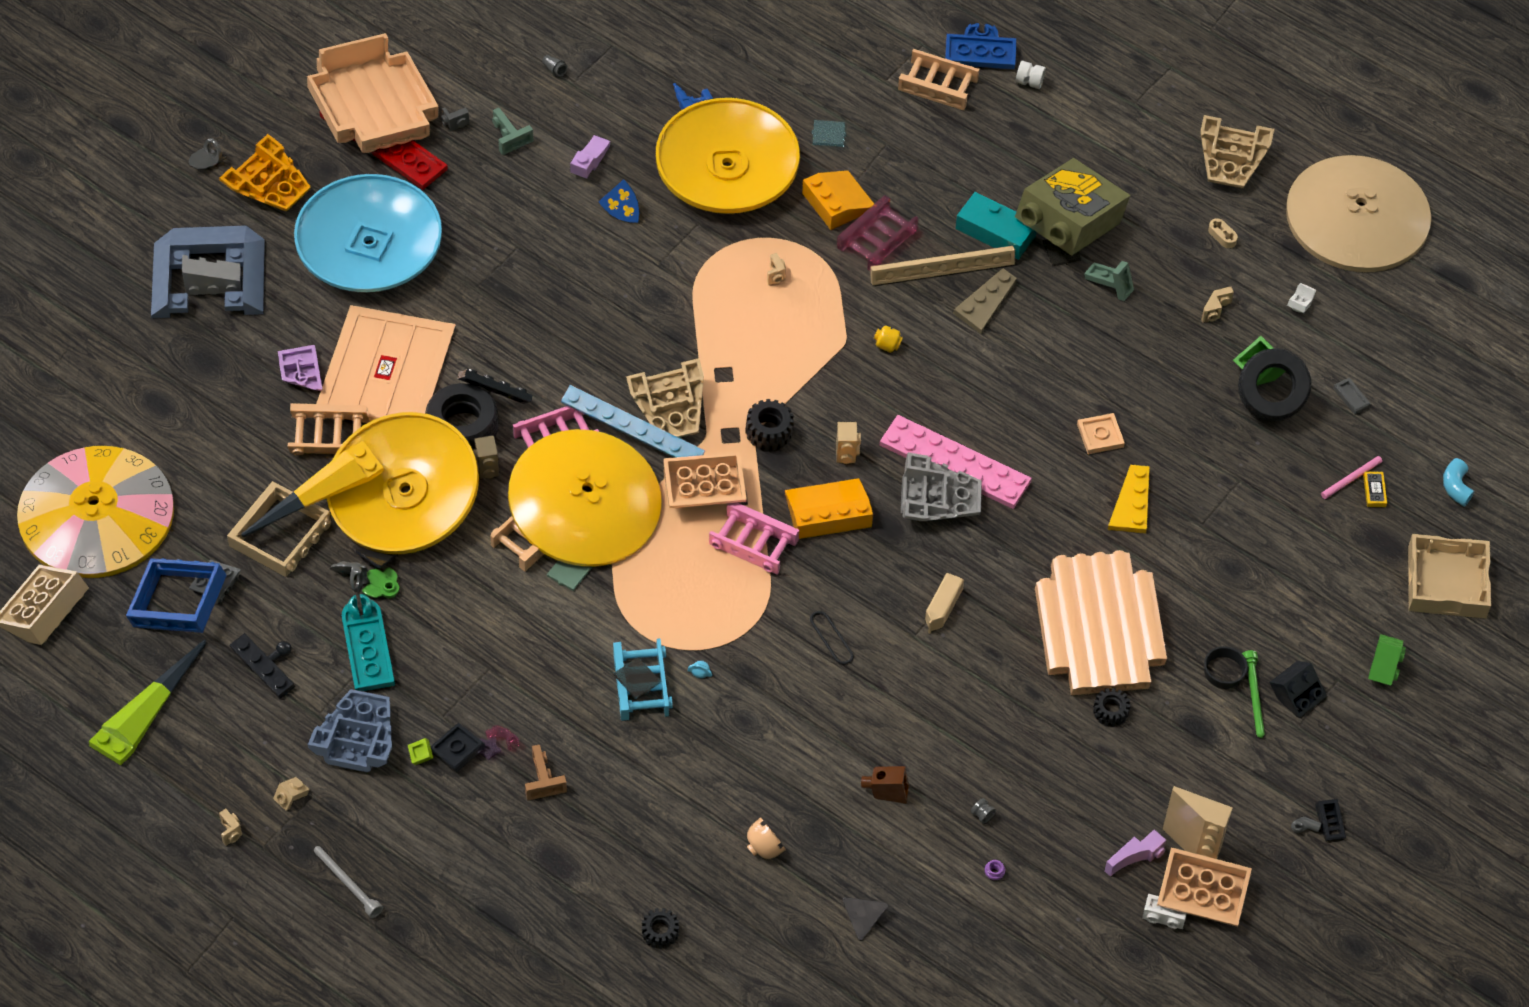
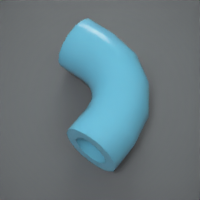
M1455 458L1447 466L1443 474V486L1452 499L1465 507L1475 491L1467 487L1462 481L1463 476L1468 472L1467 464L1463 460Z

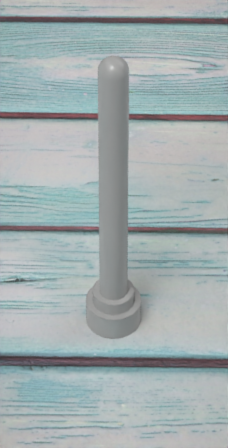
M320 846L314 848L315 854L364 904L366 914L370 918L378 916L382 912L383 906L377 900L370 899Z

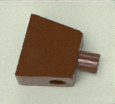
M905 766L875 767L872 776H862L861 788L872 789L875 799L907 804L909 782Z

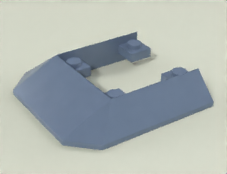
M248 226L173 228L154 243L151 318H170V313L188 312V293L171 294L172 269H182V255H187L188 259H190V254L226 253L227 262L240 263L241 267H243V291L225 292V311L244 310L245 315L263 314L265 240Z

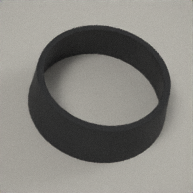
M1227 646L1212 649L1204 660V672L1207 680L1212 685L1222 689H1230L1240 684L1248 668L1244 655L1238 650ZM1228 657L1239 664L1242 676L1235 681H1220L1209 673L1207 665L1215 658Z

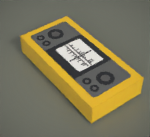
M1364 472L1363 478L1367 507H1386L1387 498L1383 472Z

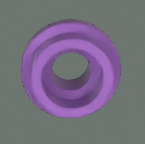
M992 860L986 864L985 874L989 879L999 880L1005 874V867L1000 861ZM996 869L998 872L995 873V872H992L991 870Z

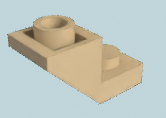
M1232 287L1213 291L1203 309L1202 323L1220 319L1222 306L1232 302L1234 293Z

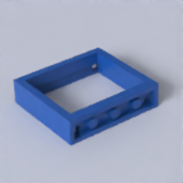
M150 558L126 617L133 627L203 633L226 578V573L220 563ZM161 575L209 579L195 615L146 611Z

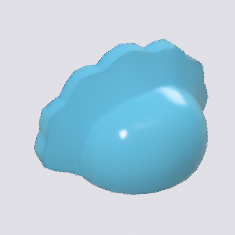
M704 661L695 662L687 670L697 678L712 676L709 665Z

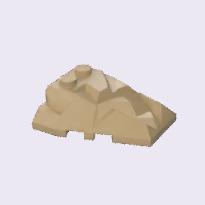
M1204 115L1200 134L1208 181L1244 188L1271 147L1274 129L1257 126L1254 133L1220 126L1221 118Z
M699 358L682 362L681 369L649 377L645 376V372L626 376L630 394L649 423L678 438L699 433L704 382Z

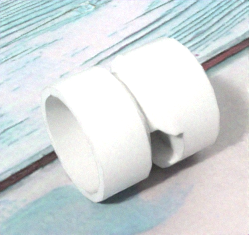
M1021 61L1016 75V83L1023 85L1029 83L1030 87L1040 89L1046 67L1040 65L1033 67L1032 63Z

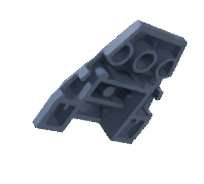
M350 689L336 705V710L332 714L328 713L325 717V722L321 726L317 725L313 730L308 748L316 755L323 756L327 764L369 772L372 766L380 767L385 765L392 750L389 697Z

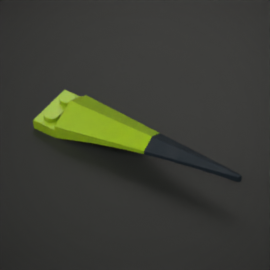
M206 639L105 722L102 728L91 738L89 746L117 764L122 765L134 753L144 734L180 679L205 647Z

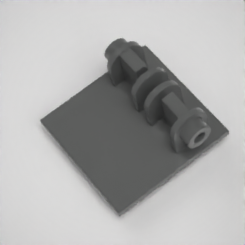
M210 560V561L208 562V563H211V562L220 563V562H217V561H214V560ZM220 563L226 573V578L215 604L221 603L225 594H228L235 582L239 580L241 569ZM196 578L189 589L204 594L209 579Z

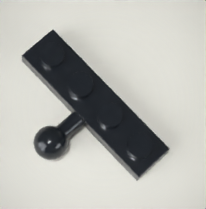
M467 368L458 373V380L481 387L489 394L493 392L522 404L529 403L532 400L533 395L527 393L526 389L510 387V383L504 381L497 382L494 380V377L489 375L481 376L477 374L476 370Z
M245 633L229 645L233 652L279 699L295 687L294 683L274 663L280 656L285 657L291 653L292 647L289 642L280 641L276 645V650L269 656Z

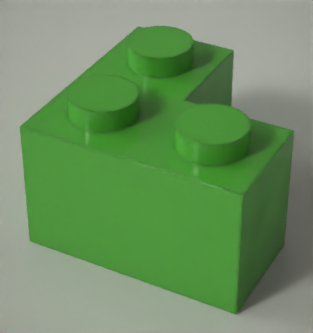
M1380 634L1368 679L1387 685H1392L1393 680L1397 681L1400 670L1396 668L1398 662L1403 661L1406 647H1403V640Z

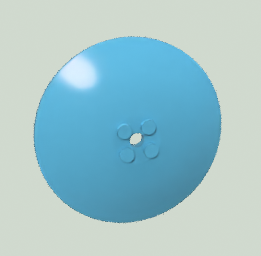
M379 174L350 176L323 187L304 204L297 217L294 230L296 250L304 266L321 281L339 289L355 292L387 290L412 280L432 262L439 249L442 236L439 213L432 200L422 190L405 180ZM369 240L373 241L372 244H365Z

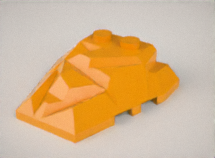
M269 134L256 144L255 153L237 170L231 167L219 178L232 191L283 211H288L311 188L301 172L294 167L293 160L290 157L288 158L284 152L282 144Z

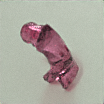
M493 725L491 729L485 731L488 739L504 737L508 750H512L511 744L513 743L517 744V747L520 746L519 738L507 728Z

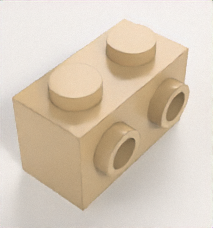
M838 422L836 463H855L856 455H860L861 433H857V422Z

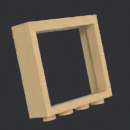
M272 481L230 531L227 538L229 547L287 577L290 572L296 569L301 558L306 557L310 547L318 542L324 530L326 531L330 527L331 518L328 510L316 504L299 510L317 520V522L284 562L245 542V537H242L241 534L262 518L276 500L283 501L293 493Z

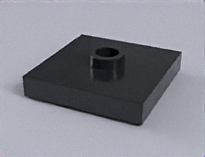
M457 723L431 746V751L433 755L457 773L486 746L478 737Z

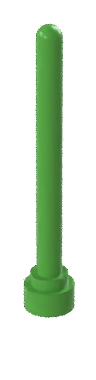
M1248 650L1242 654L1246 658L1248 665L1256 735L1258 738H1263L1264 727L1255 669L1258 655L1256 651Z

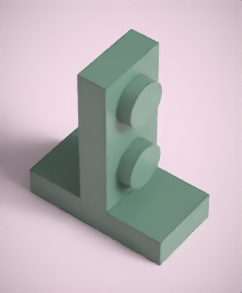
M500 108L493 110L492 122L496 128L500 129L503 136L498 139L499 151L502 155L534 141L533 129L530 125L516 130Z
M1122 261L1116 269L1094 262L1084 273L1087 280L1115 288L1119 300L1125 301L1134 290L1127 262Z

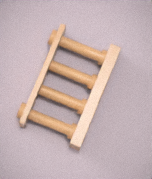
M913 49L911 63L914 65L909 75L901 73L898 90L965 110L968 96L965 91L970 81L978 82L979 69ZM920 66L930 69L925 81L915 78ZM937 71L947 74L941 86L932 83ZM954 76L963 79L958 91L948 88Z
M291 403V415L297 420L295 443H288L289 452L294 455H303L304 453L336 454L342 445V420H354V433L361 428V421L368 419L367 405ZM306 418L316 419L314 443H303L304 419ZM325 418H333L335 420L333 444L322 443L323 420Z
M511 516L499 528H495L490 535L491 546L494 548L500 542L519 556V568L527 571L544 553L539 551L534 545L528 550H523L507 538L513 530L524 537Z

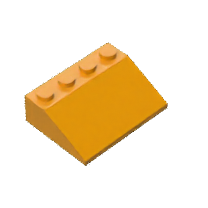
M859 478L785 490L793 526L799 530V539L872 527L873 512L869 498Z

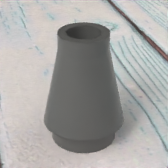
M549 55L543 57L542 63L554 76L561 77L567 72L568 67L565 61Z

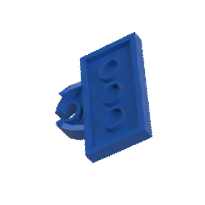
M979 23L969 24L964 35L947 34L945 59L973 67L1015 69L1016 38L999 37L995 25L992 27L989 24H985V33H979Z

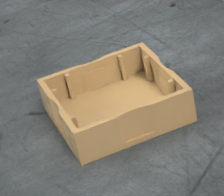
M1412 534L1408 546L1409 611L1487 618L1491 607V583L1488 574L1490 566V541L1447 539L1440 536Z

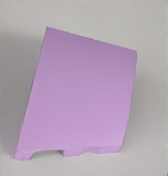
M315 345L278 351L283 382L323 391Z

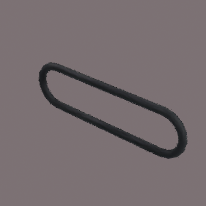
M823 611L812 613L810 622L834 659L840 664H849L853 660V652L830 617ZM823 614L851 655L848 661H840L813 622L814 615Z

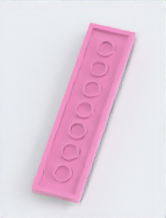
M897 415L880 440L879 446L905 458L908 452L927 455L932 458L931 461L941 466L944 463L949 465L948 469L956 473L960 470L982 480V495L1012 509L1015 508L1031 483V477L900 415Z

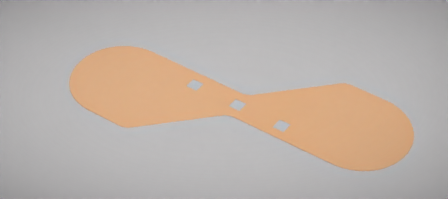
M777 238L747 239L733 243L716 252L698 272L692 293L698 357L704 375L702 394L706 423V436L698 447L705 450L704 455L740 452L748 502L744 506L762 514L763 507L756 446L751 444V440L747 439V434L745 433L748 410L752 408L754 403L758 404L760 400L765 402L766 399L771 401L775 399L780 404L782 402L786 404L844 347L847 339L841 291L833 270L819 255L807 247ZM777 253L786 265L785 280L777 284L768 285L767 272L772 270L770 268V255ZM731 367L733 369V382H715V368ZM739 428L741 442L723 444L721 429ZM663 479L659 483L661 512L653 534L637 552L621 561L612 563L614 593L618 607L627 622L637 632L655 643L656 639L660 638L661 645L688 651L706 650L723 646L747 633L761 618L770 597V572L721 549H715L709 544L710 531L719 534L729 518L727 516L728 503L670 508L665 479ZM735 521L726 538L736 542L746 524ZM752 529L743 545L753 549L763 532ZM766 542L760 553L768 556Z

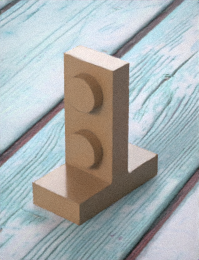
M540 745L532 746V756L539 781L525 784L527 801L567 792L565 775L552 778L550 768L546 769L545 766L548 763L546 752L541 751Z

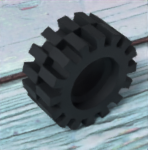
M1109 688L1105 689V693L1103 690L1100 691L1094 702L1093 714H1095L1096 719L1099 718V723L1105 722L1104 726H1108V723H1111V727H1115V723L1119 726L1122 722L1126 721L1129 715L1130 700L1129 698L1127 699L1126 694L1122 695L1121 690L1118 693L1115 692L1116 688H1112L1111 692ZM1113 703L1119 707V710L1117 712H1110L1104 708V705Z
M655 908V913L650 910L648 915H645L644 920H642L643 939H646L648 945L652 943L653 948L656 945H659V949H662V945L668 948L669 943L673 945L675 939H678L679 920H677V916L675 914L672 915L670 910L666 913V908H662V912ZM657 923H664L669 929L666 933L658 934L652 928Z

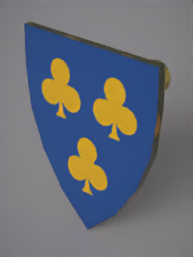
M623 179L599 203L615 218L626 222L638 223L640 210L636 194L626 180Z

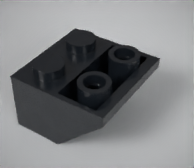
M1296 661L1269 682L1276 698L1298 718L1327 697L1312 663Z

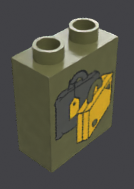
M1072 158L1024 189L1015 218L1070 255H1074L1121 223L1131 195L1075 158Z

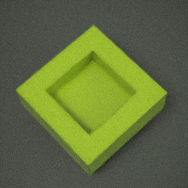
M424 738L408 745L412 764L418 765L433 759L428 739Z

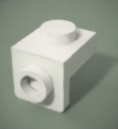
M1300 283L1295 294L1289 299L1287 306L1292 307L1296 312L1304 313L1311 306L1316 290Z

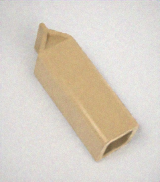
M946 573L926 610L925 620L929 628V634L931 631L944 626L963 590L964 580L962 578Z

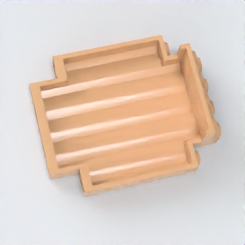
M386 33L319 49V58H317V71L319 73L307 76V85L337 143H346L355 139L362 153H369L379 148H389L395 144H405L411 140H420L430 135V124L428 121L438 118V104L408 52L390 55Z
M1122 550L1115 551L1113 554L1097 552L1093 556L1077 554L1072 558L1065 555L1055 557L1051 563V578H1043L1035 586L1048 675L1068 673L1071 695L1100 693L1102 690L1105 692L1107 688H1109L1110 692L1112 688H1116L1115 692L1119 690L1149 689L1151 684L1149 666L1165 665L1167 660L1153 573L1140 570L1133 574L1130 553Z

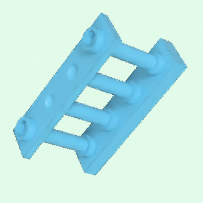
M656 639V649L634 651L622 650L621 642L613 643L621 721L629 720V712L637 709L664 707L665 717L669 716V708H672V697L667 695L663 658H666L665 646H661V639ZM658 657V665L628 668L623 663L627 659ZM660 673L661 682L630 685V683H626L625 678L634 675ZM662 690L663 699L632 702V700H628L627 696L635 692Z

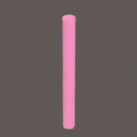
M1380 456L1375 457L1323 491L1321 496L1326 499L1362 476L1364 472H1368L1382 463V458Z

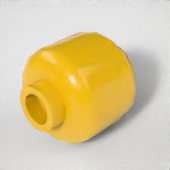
M883 326L881 330L877 329L874 339L877 340L876 346L890 353L898 350L903 338L900 336V331L889 326Z

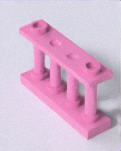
M566 406L525 421H519L513 425L514 438L522 436L529 448L534 444L530 433L540 430L543 437L551 435L547 427L558 424L561 431L569 430L565 423L567 420L575 418L581 430H589L582 416L585 414Z
M728 503L727 516L729 518L719 534L710 531L709 544L715 549H721L757 565L767 572L778 575L780 561L777 559L787 544L793 546L799 541V530L742 504ZM735 521L746 524L736 542L726 538ZM752 529H757L763 533L754 548L751 549L744 546L743 543ZM773 536L780 539L771 556L760 553L768 538Z

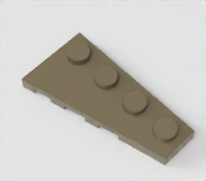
M1004 268L1001 269L954 309V314L978 333L982 334L986 324L990 322L995 311L1001 306L1003 299L1007 297L1016 284L1017 278Z

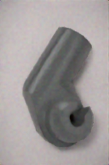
M1301 817L1291 824L1292 830L1296 833L1307 829L1318 832L1321 826L1320 822L1307 817Z

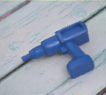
M673 83L681 110L695 103L713 99L708 89L702 90L700 98H693V96H687L685 91L677 86L676 83Z

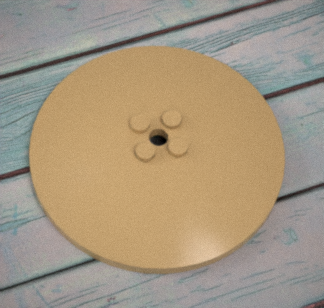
M1337 156L1311 165L1294 181L1286 204V216L1289 227L1294 237L1305 250L1329 265L1355 272L1383 271L1405 263L1422 248L1427 239L1431 224L1429 203L1419 185L1399 168L1387 162L1365 156ZM1358 202H1362V203H1364L1365 205H1364V206H1359L1357 203H1358Z

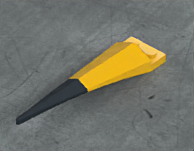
M361 441L348 451L342 452L245 530L241 536L246 537L307 506L369 482L385 470L367 445Z

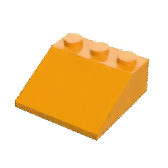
M849 171L817 173L803 180L802 194L830 230L877 209V206Z

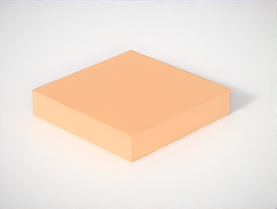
M1114 413L1077 421L1087 454L1124 448L1125 443Z

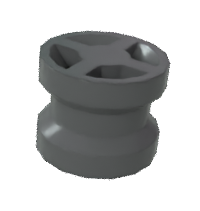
M982 798L972 807L971 813L974 816H978L979 821L985 824L995 815L996 809L993 806H989L988 801Z

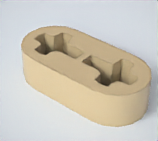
M1221 219L1210 221L1209 233L1223 247L1233 248L1238 238L1236 232Z

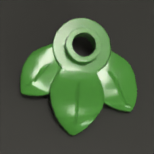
M388 567L384 572L377 569L367 571V578L370 584L362 589L364 594L372 598L381 596L394 598L398 594L399 585L396 582L398 576L393 569Z

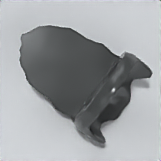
M209 138L205 141L202 149H199L190 156L189 165L195 169H206L221 162L226 156H222L218 142L213 138ZM212 144L215 146L216 151L211 149Z
M342 561L330 567L332 571L351 574L350 585L354 592H359L363 584L369 583L366 576L368 569L365 565L357 562ZM355 575H357V584H356V587H354V577H355Z

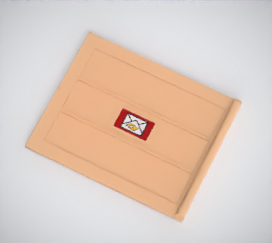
M350 305L322 386L323 391L320 392L316 404L367 405L368 419H363L361 421L363 423H369L377 418L401 412L425 414L427 404L434 394L456 325Z

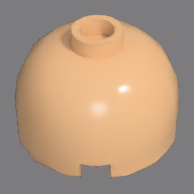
M760 817L750 826L747 832V839L750 843L747 847L754 856L758 854L765 859L775 858L786 849L784 846L780 849L778 846L781 843L767 824L765 826L761 824L763 819Z

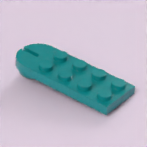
M360 594L363 615L360 616L357 598L354 595L342 610V622L355 690L367 691L395 686L381 609L376 602Z

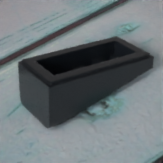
M1338 799L1318 801L1315 807L1325 841L1345 839L1346 835ZM1330 808L1332 809L1331 812H1325L1324 810ZM1326 816H1334V819L1326 820ZM1336 823V826L1328 827V824ZM1338 830L1339 834L1330 835L1329 831Z

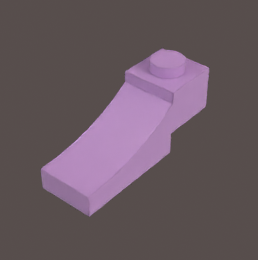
M594 135L587 146L581 152L578 151L571 161V173L587 178L591 171L595 170L610 147V141Z
M1155 830L1141 842L1133 837L1107 861L1105 872L1112 876L1121 868L1142 860L1151 862L1155 857H1161L1165 852L1166 839Z

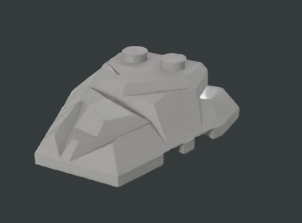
M908 452L901 490V513H903L904 518L929 521L980 515L982 480L960 470L956 473L948 469L949 465L943 463L941 466L932 462V458L927 455Z

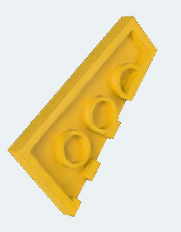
M1130 465L1110 519L1108 530L1146 533L1149 466Z

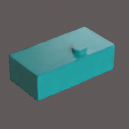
M977 192L973 193L958 213L956 219V230L993 248L1013 246L1015 258L1018 260L1037 233L1015 218L1016 211Z

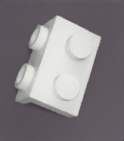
M1148 894L1142 919L1150 923L1164 924L1173 929H1183L1186 913L1157 906L1159 896Z

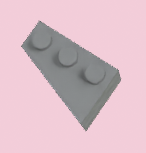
M182 255V275L185 291L188 295L242 291L240 263L220 260L214 263L207 262L206 258L194 260L188 259L187 255Z

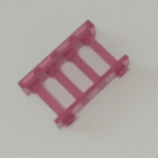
M884 195L838 236L837 248L842 252L847 247H852L868 259L867 269L871 271V266L880 265L887 255L910 235L916 233L918 217L915 216L909 222L890 209V198ZM882 216H888L901 225L902 228L895 232L879 219ZM871 226H876L891 238L884 243L867 231V229ZM863 236L879 247V249L872 253L855 240Z

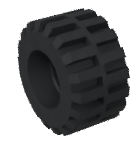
M766 399L765 402L760 400L758 404L754 403L752 408L748 410L745 433L753 446L757 445L759 449L765 448V451H769V449L774 451L777 450V447L781 449L784 447V444L789 443V439L792 437L794 416L793 413H790L791 409L785 407V403L782 402L780 404L775 399L774 401ZM772 422L778 426L775 428H768L763 426L761 423Z

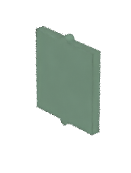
M557 561L547 573V577L558 582V585H563L574 591L593 566H577Z

